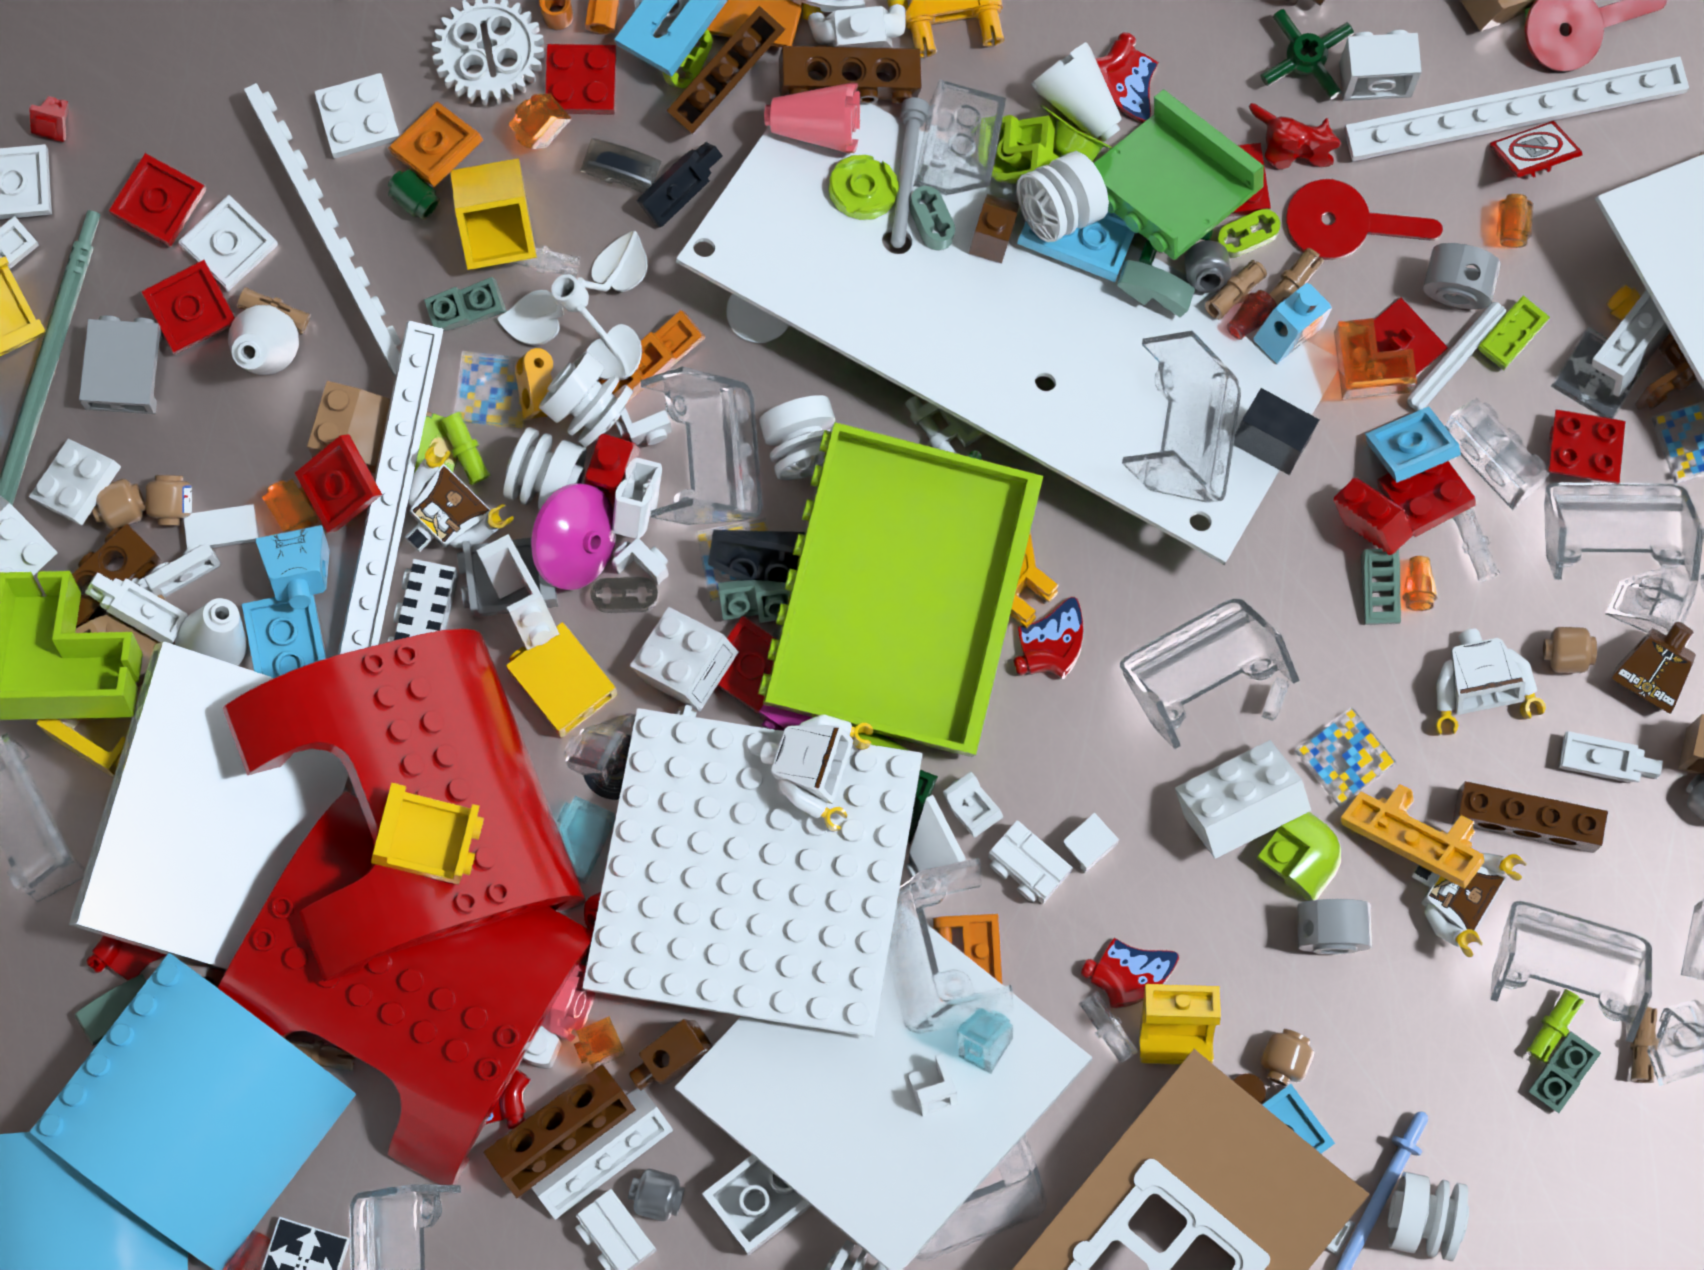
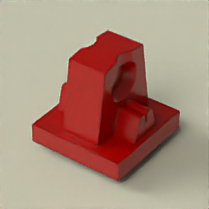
M48 96L41 106L32 104L29 108L31 134L64 142L66 139L65 121L69 112L68 101Z

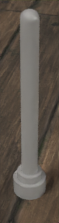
M915 97L905 99L901 107L900 116L906 126L891 236V244L895 248H901L905 243L919 130L928 120L929 114L928 102Z

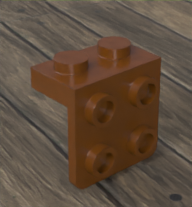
M1671 332L1659 347V350L1674 370L1659 378L1644 390L1635 403L1638 410L1647 405L1650 409L1657 407L1668 398L1667 394L1673 391L1675 387L1681 391L1697 380Z

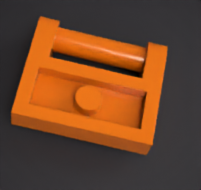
M998 914L941 916L933 918V929L937 930V933L951 944V929L962 928L964 954L1002 984Z

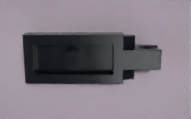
M705 142L696 150L691 149L636 201L654 225L660 228L663 227L710 182L708 179L712 173L710 168L723 155L715 145Z

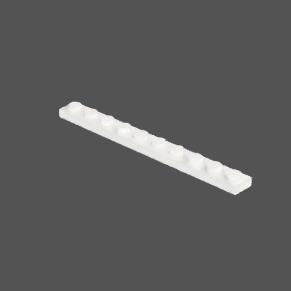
M1679 56L1345 125L1344 132L1353 162L1687 93L1689 85L1681 57Z
M257 83L245 88V93L393 375L396 376L400 357L396 346L402 343L394 327L391 325L386 328L381 319V316L386 314L377 296L370 298L365 287L369 286L370 282L361 266L354 268L350 257L355 254L346 237L338 238L334 228L338 227L339 224L331 208L329 207L325 210L322 208L318 199L324 196L315 178L308 181L303 170L308 168L307 163L299 149L292 151L288 141L293 139L286 123L284 120L277 123L272 112L278 109L270 93L267 91L262 94Z
M412 321L406 323L374 477L382 496L368 506L338 655L379 644L443 334L442 328Z

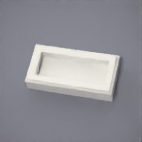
M254 504L191 513L189 517L183 518L187 549L194 545H203L208 542L211 548L256 542V538H259Z

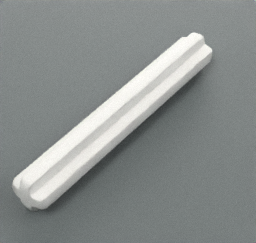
M1492 302L1407 399L1408 405L1415 411L1425 408L1476 351L1479 344L1507 314V310L1498 302Z

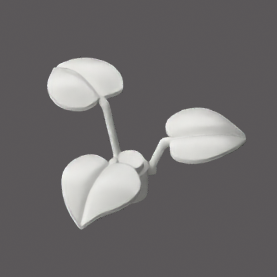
M633 230L621 236L597 257L591 274L596 283L585 281L582 277L576 279L569 274L561 275L554 281L551 289L552 293L547 290H536L525 295L509 311L498 317L500 324L516 340L533 346L542 345L551 341L558 334L560 324L557 318L564 315L563 307L570 312L580 311L601 337L591 343L587 350L605 367L600 379L608 380L614 375L619 380L630 377L636 371L641 361L642 345L639 336L633 329L624 324L614 326L606 334L585 308L589 299L585 288L606 292L612 286L618 292H626L636 287L645 277L648 267L647 257L639 235Z

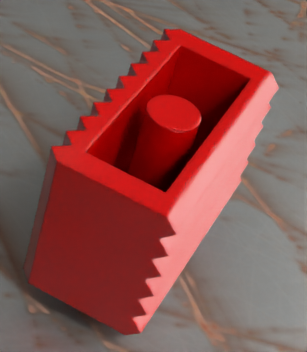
M1353 478L1333 498L1344 525L1349 526V529H1353L1354 532H1358L1359 536L1362 535L1364 539H1368L1373 545H1377L1378 549L1382 548L1383 552H1387L1388 555H1393L1414 534V530H1412L1410 525L1411 522L1406 517L1405 509L1358 478Z

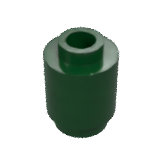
M411 169L405 172L398 171L388 182V187L390 188L388 196L413 217L418 216L422 220L427 219L440 203V198L436 196V190Z

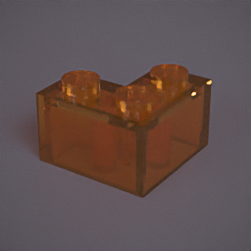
M1373 318L1339 321L1334 330L1342 400L1413 392L1417 384L1413 349L1377 352Z

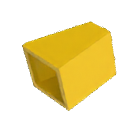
M519 158L452 170L450 173L454 206L467 270L537 258Z

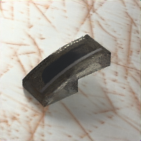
M592 138L580 171L609 184L618 182L644 193L654 184L662 161L618 144Z

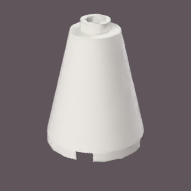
M1085 42L1070 52L1071 55L1050 67L1034 80L1031 85L1041 96L1087 135L1095 139L1101 137L1105 142L1120 130L1117 123L1122 118L1093 52Z
M255 305L242 311L234 319L229 329L228 344L233 359L239 366L254 374L271 375L282 371L292 362L299 347V336L293 320L287 314L271 305Z
M218 598L211 600L185 618L175 638V645L238 666L242 662L247 648L246 636L238 608L227 599Z

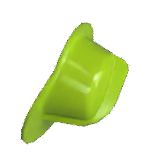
M1041 105L1056 120L1053 153L1058 157L1078 151L1086 155L1093 162L1103 147L1112 149L1111 146L1077 131L1052 111Z

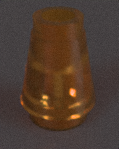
M1414 556L1409 559L1402 599L1406 602V608L1409 610H1430L1434 608V601L1438 599L1429 557Z

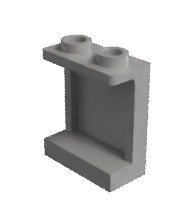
M108 315L100 316L99 320L88 319L79 401L85 410L156 414L157 400L154 397L159 340H163L164 337L159 323H155L154 320L148 318H135L134 322L120 321L118 317Z
M532 537L512 540L537 585L547 608L558 607L556 587L547 583L540 576L534 564L531 548ZM470 541L462 542L463 552L457 553L460 574L466 573L467 586L461 587L464 608H470L473 618L509 613L508 606L530 596L527 588L524 586L499 599L476 551L490 543L471 545Z

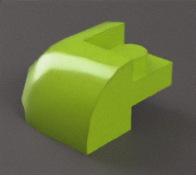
M1013 115L983 119L979 150L980 164L985 167L989 176L998 182L1017 185L1021 175L1034 171L1040 166H1049L1051 161L1059 158L1053 153L1056 120L1049 115L1018 120Z
M1307 812L1281 825L1256 859L1282 877L1287 886L1306 900L1311 901L1317 900L1335 876L1341 863V846L1337 835L1329 826L1311 812Z

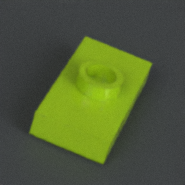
M1523 295L1479 344L1477 349L1504 371L1548 322L1550 316Z

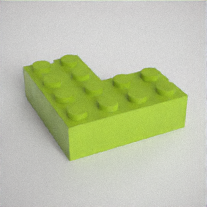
M38 571L37 578L46 596H43L31 572H0V720L134 717L138 687L135 682H139L143 653L133 633H75L81 592L70 571Z

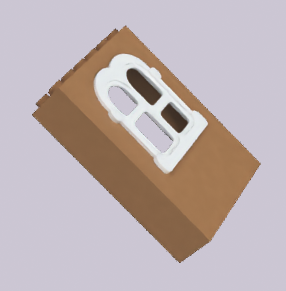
M1193 1049L1012 1270H1089L1114 1240H1119L1147 1263L1149 1270H1170L1200 1234H1206L1233 1256L1235 1266L1232 1270H1309L1370 1194L1198 1051ZM1151 1194L1160 1195L1184 1215L1187 1220L1185 1228L1168 1249L1162 1253L1156 1252L1132 1232L1128 1226L1131 1217Z

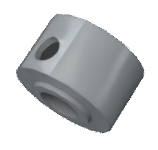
M1441 243L1434 246L1423 291L1433 300L1452 307L1471 310L1487 308L1492 303L1501 262L1492 253L1478 247L1459 243ZM1468 265H1473V266H1475L1477 269H1475V268H1467L1466 266H1468Z
M1320 899L1301 902L1297 905L1298 949L1317 954L1338 955L1364 951L1372 947L1371 903L1354 899Z

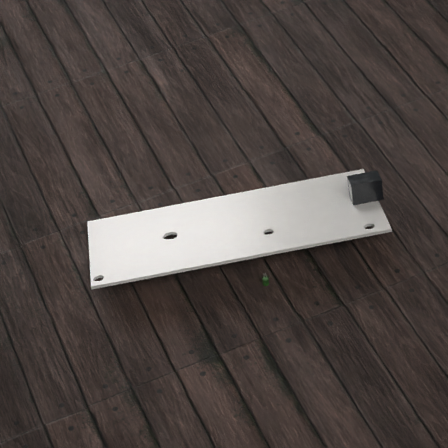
M812 71L808 72L809 77L813 80L819 81L824 79ZM860 103V129L852 132V139H859L855 153H845L774 134L771 132L770 126H768L676 259V263L1225 565L1279 470L1290 476L1320 421V419L1312 416L1341 366L1342 359L1306 341L1276 364L1253 340L1267 318L1239 303L1234 305L1222 319L1217 320V317L1213 318L1206 311L1205 303L1217 294V291L1202 292L1195 289L1189 310L1180 318L1170 310L1162 307L1153 298L1143 305L1117 286L1124 263L1127 260L1139 261L1142 253L1140 249L1132 245L1129 246L1116 281L1113 282L1017 244L1026 222L1020 206L1002 264L969 254L986 195L990 194L1019 203L1017 185L998 182L989 176L985 167L980 162L919 130L911 197L915 189L921 186H930L938 190L953 219L956 230L952 244L948 248L938 251L933 250L923 242L909 210L906 236L911 241V248L903 254L891 253L883 246L882 238L885 234L892 232L896 200L894 206L885 215L876 219L859 220L848 217L835 207L829 196L828 184L831 173L840 160L851 155L863 154L873 156V160H877L880 163L884 161L890 165L899 183L906 130L903 121L871 103ZM920 200V204H925L930 213L932 203L927 204L924 200ZM934 223L932 233H939L940 237H944L945 232H939ZM699 242H707L713 246L714 253L709 257H701L694 252L693 247ZM1154 258L1152 266L1169 272L1190 284L1186 274ZM1282 327L1279 333L1287 335L1288 330ZM1040 376L1049 377L1054 382L1055 387L1050 391H1042L1036 386L1035 379ZM973 450L969 453L968 457L981 460L982 455L979 451ZM1193 515L1205 516L1210 522V528L1206 531L1195 530L1190 524V517Z

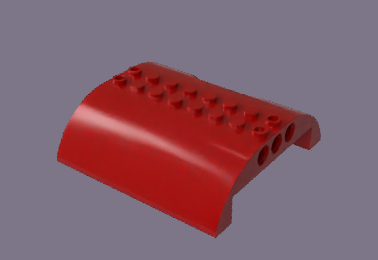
M472 629L441 630L329 657L273 678L240 695L222 708L247 776L280 768L293 753L308 749L328 751L338 757L349 774L371 832L374 848L391 783L406 786L405 792L467 808H471L472 804L480 806L477 816L484 818L479 840L471 839L468 852L475 853L470 876L462 874L459 885L373 863L371 869L361 879L323 897L299 912L324 982L356 973L373 958L545 907H551L561 912L586 903L582 888L485 640L480 632Z
M346 791L325 811L297 849L232 959L218 989L283 1038L297 1031H308L317 1034L380 1070L390 1078L400 1094L402 1110L387 1155L445 1189L452 1191L470 1161L467 1157L468 1153L575 966L582 964L591 947L593 931L551 907H545L373 958L356 973L324 982L299 912L323 897L361 879L367 874L373 864L371 859L374 852V842L358 798Z

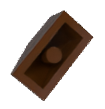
M990 194L986 195L969 254L1002 264L1019 210V203Z

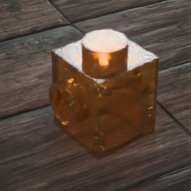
M534 94L515 109L514 113L516 116L508 125L516 133L515 137L521 145L530 149L547 148L572 118L551 94Z
M293 478L287 482L285 480L276 482L267 489V494L262 496L283 533L310 528L318 523L310 507L312 504L302 486L298 488Z
M610 1016L576 1031L580 1041L574 1043V1047L581 1063L589 1061L592 1069H596L601 1064L605 1065L626 1055Z

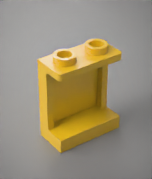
M6 256L0 258V357L43 337L46 332L40 320H36L8 267L9 262Z
M562 622L556 626L559 635L551 638L545 644L537 645L529 650L525 646L519 648L509 657L510 663L506 665L509 674L517 680L549 720L552 728L560 738H563L618 695L613 683Z
M81 718L38 720L36 724L51 739L114 778L126 740L124 736L112 752H107L73 730Z
M391 783L371 863L459 885L462 874L470 876L475 853L468 852L471 839L479 840L484 821V818L477 816L480 806L472 804L471 808L407 793L405 792L406 786Z
M1145 984L1139 1028L1140 1062L1182 1064L1193 1049H1195L1213 1064L1215 1027L1220 1025L1221 1020L1220 986Z

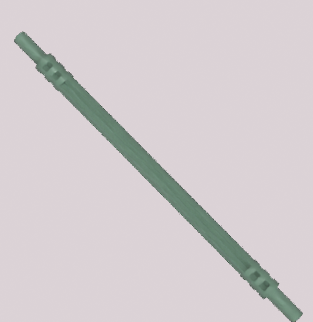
M87 211L78 241L73 242L0 474V495L11 505H13L94 250L91 244L101 216L95 211Z

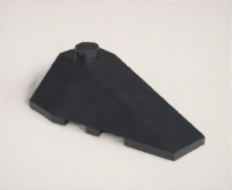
M713 530L708 565L740 581L762 580L786 583L789 569L796 570L799 556L793 555L798 534L805 535V532Z

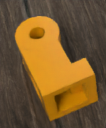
M542 348L529 350L517 360L515 365V375L524 420L549 417L539 408V405L549 392L547 388L552 382L553 360L551 355Z

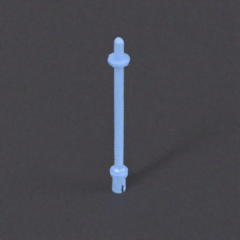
M1420 1111L1414 1115L1403 1138L1393 1136L1392 1142L1398 1148L1334 1270L1352 1269L1410 1155H1421L1422 1150L1416 1146V1143L1428 1122V1115L1425 1112Z

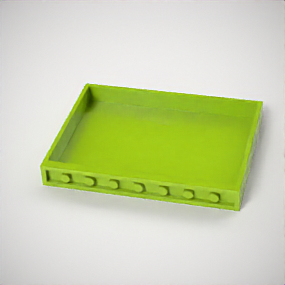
M834 422L831 431L824 430L819 451L825 452L822 466L816 464L810 485L815 486L816 491L814 499H807L802 520L808 521L805 535L798 534L793 555L799 556L796 570L789 569L784 588L791 592L788 604L781 603L776 624L781 625L782 628L779 640L772 638L767 659L772 660L773 664L770 675L763 674L758 694L764 695L763 705L810 717L828 715L851 722L852 727L855 728L860 723H868L872 726L874 733L973 757L977 754L1043 476Z

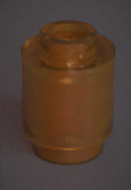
M1509 194L1506 196V199L1499 201L1496 235L1500 238V245L1509 248H1522L1527 246L1528 239L1532 237L1534 203L1527 200V196Z

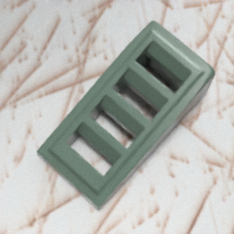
M1382 549L1363 550L1360 557L1365 625L1400 624L1399 549L1393 555H1388ZM1389 562V567L1372 568V563ZM1390 576V582H1372V577ZM1391 591V597H1372V592ZM1392 605V611L1373 612V606Z

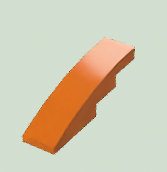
M680 310L655 333L650 332L641 340L642 356L638 368L630 377L619 380L612 392L613 395L622 386L627 385L633 390L628 400L630 401L706 338L685 311ZM600 378L598 379V382L600 384H603L605 381H607Z

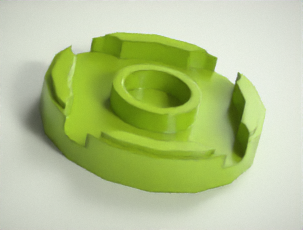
M866 154L851 155L840 160L832 171L828 184L829 196L835 207L848 217L859 220L876 219L885 215L894 206L899 188L897 176L890 165L884 161L880 163L877 160H873V156Z

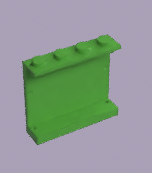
M1164 89L1154 96V115L1094 162L1107 189L1109 200L1108 212L1115 213L1125 221L1131 231L1139 232L1150 241L1151 245L1158 252H1164L1173 260L1177 259L1263 188L1264 165Z

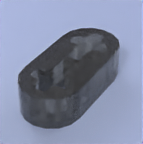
M644 577L599 579L593 584L590 592L592 604L597 610L604 613L647 612L655 607L659 597L655 583ZM642 586L646 587L648 593H652V596L646 597V602L639 603L636 596H627V594L638 593L639 587ZM609 587L611 593L622 594V597H611L610 603L605 604L601 597H597V594H602L604 588Z

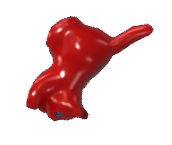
M1250 103L1249 109L1254 117L1267 125L1265 158L1272 166L1277 169L1289 168L1298 157H1302L1318 167L1333 165L1334 158L1329 152L1339 148L1341 141L1330 128L1328 118H1325L1320 126L1312 127L1293 118L1276 117L1257 104Z

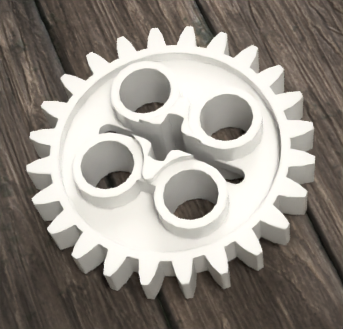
M462 0L464 10L460 12L454 7L450 8L453 19L442 17L441 22L445 30L435 29L434 31L436 38L440 40L432 42L433 51L438 53L432 57L434 65L439 66L437 68L439 78L446 77L444 82L447 89L456 85L455 93L458 98L465 92H468L469 103H473L477 96H481L483 105H487L489 97H494L499 105L501 104L503 94L514 100V89L517 88L523 93L526 92L525 80L535 83V74L531 70H542L541 62L538 59L545 57L544 49L539 47L544 44L543 35L537 34L540 31L538 22L530 23L532 20L530 11L521 14L520 3H516L512 8H509L508 0H502L500 4H496L495 0H488L487 3H483L482 0H475V5L470 6L466 0ZM481 23L487 24L497 73L496 77H491L489 73L480 28ZM501 26L510 28V31L505 35L494 33ZM466 33H473L477 35L476 38L470 42H464L460 40V38ZM506 58L517 60L511 67L500 65ZM472 65H481L483 67L476 74L467 72V69Z

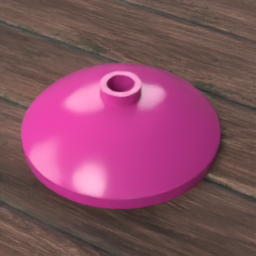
M582 483L566 485L555 491L546 500L536 517L531 539L533 561L540 576L554 587L564 590H576L589 585L602 573L612 556L616 542V533L612 531L614 510L608 498L599 489Z

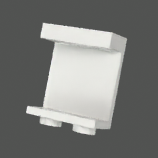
M509 534L476 550L499 599L524 586L527 588L530 596L507 607L526 649L529 650L537 645H543L551 638L559 635L547 605Z

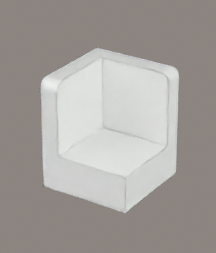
M1094 813L1067 836L1063 843L1081 863L1080 869L1086 873L1117 845L1119 839Z
M942 1053L935 1055L936 1065L909 1074V1080L922 1116L958 1105L957 1091Z

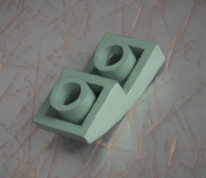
M1127 260L1124 263L1117 286L1124 290L1127 295L1135 298L1143 305L1153 298L1162 307L1170 310L1179 318L1189 310L1195 291L1194 287L1175 275L1152 265L1133 260Z
M493 277L461 290L453 287L424 299L433 327L442 328L443 331L467 326L507 312L497 281Z
M743 580L718 583L723 620L758 615L760 623L777 620L781 603L788 604L791 591L784 589L785 583L775 581Z
M143 974L108 991L75 1013V1018L92 1046L100 1042L147 980Z
M1570 1030L1529 1089V1092L1557 1113H1560L1601 1052Z

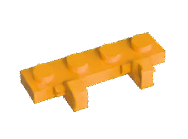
M1401 784L1398 785L1388 800L1384 797L1377 800L1360 791L1341 816L1343 826L1464 889L1485 862L1484 854L1474 850L1472 843L1469 842L1475 833V830H1473L1474 821L1461 815L1448 833L1444 831L1439 832L1408 815L1407 810L1414 801L1413 792Z

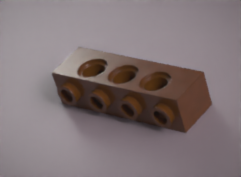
M758 6L672 103L667 112L693 134L785 31V28L762 7Z
M782 46L779 56L780 96L846 83H857L856 91L860 92V103L892 100L893 103L902 104L905 99L918 98L922 88L920 49ZM808 72H819L824 79L819 81L813 80L809 77ZM851 72L857 76L858 80L848 81L843 77L842 73ZM886 73L891 77L892 81H881L876 74Z
M128 524L122 528L117 527L106 536L105 544L96 552L92 551L86 554L78 563L79 568L72 573L81 592L76 628L107 613V610L100 606L101 602H98L89 595H82L83 586L91 582L97 573L111 581L115 578L121 581L125 579L132 581L134 578L141 580L162 562L157 553ZM117 557L124 558V564L119 570H108L109 562Z
M1465 781L1458 789L1452 824H1455L1462 815L1474 821L1473 828L1595 853L1603 844L1608 811Z
M601 1064L535 1114L528 1117L504 1137L497 1140L483 1153L517 1199L636 1109L605 1066Z

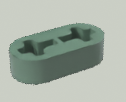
M921 186L915 189L912 193L909 210L923 242L929 248L937 251L948 248L952 244L956 228L942 195L938 190L930 186ZM920 200H924L927 204L932 203L930 213L925 204H920ZM934 223L939 232H945L944 237H940L939 233H932Z

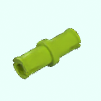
M456 412L443 418L440 423L454 448L451 451L453 457H458L468 477L469 484L473 485L488 478L491 474L488 472L477 447L480 445L477 439H472L461 416V412Z
M1564 989L1562 996L1550 1015H1545L1542 1019L1543 1026L1526 1051L1536 1059L1546 1063L1561 1037H1566L1570 1030L1567 1027L1585 1001L1575 993Z

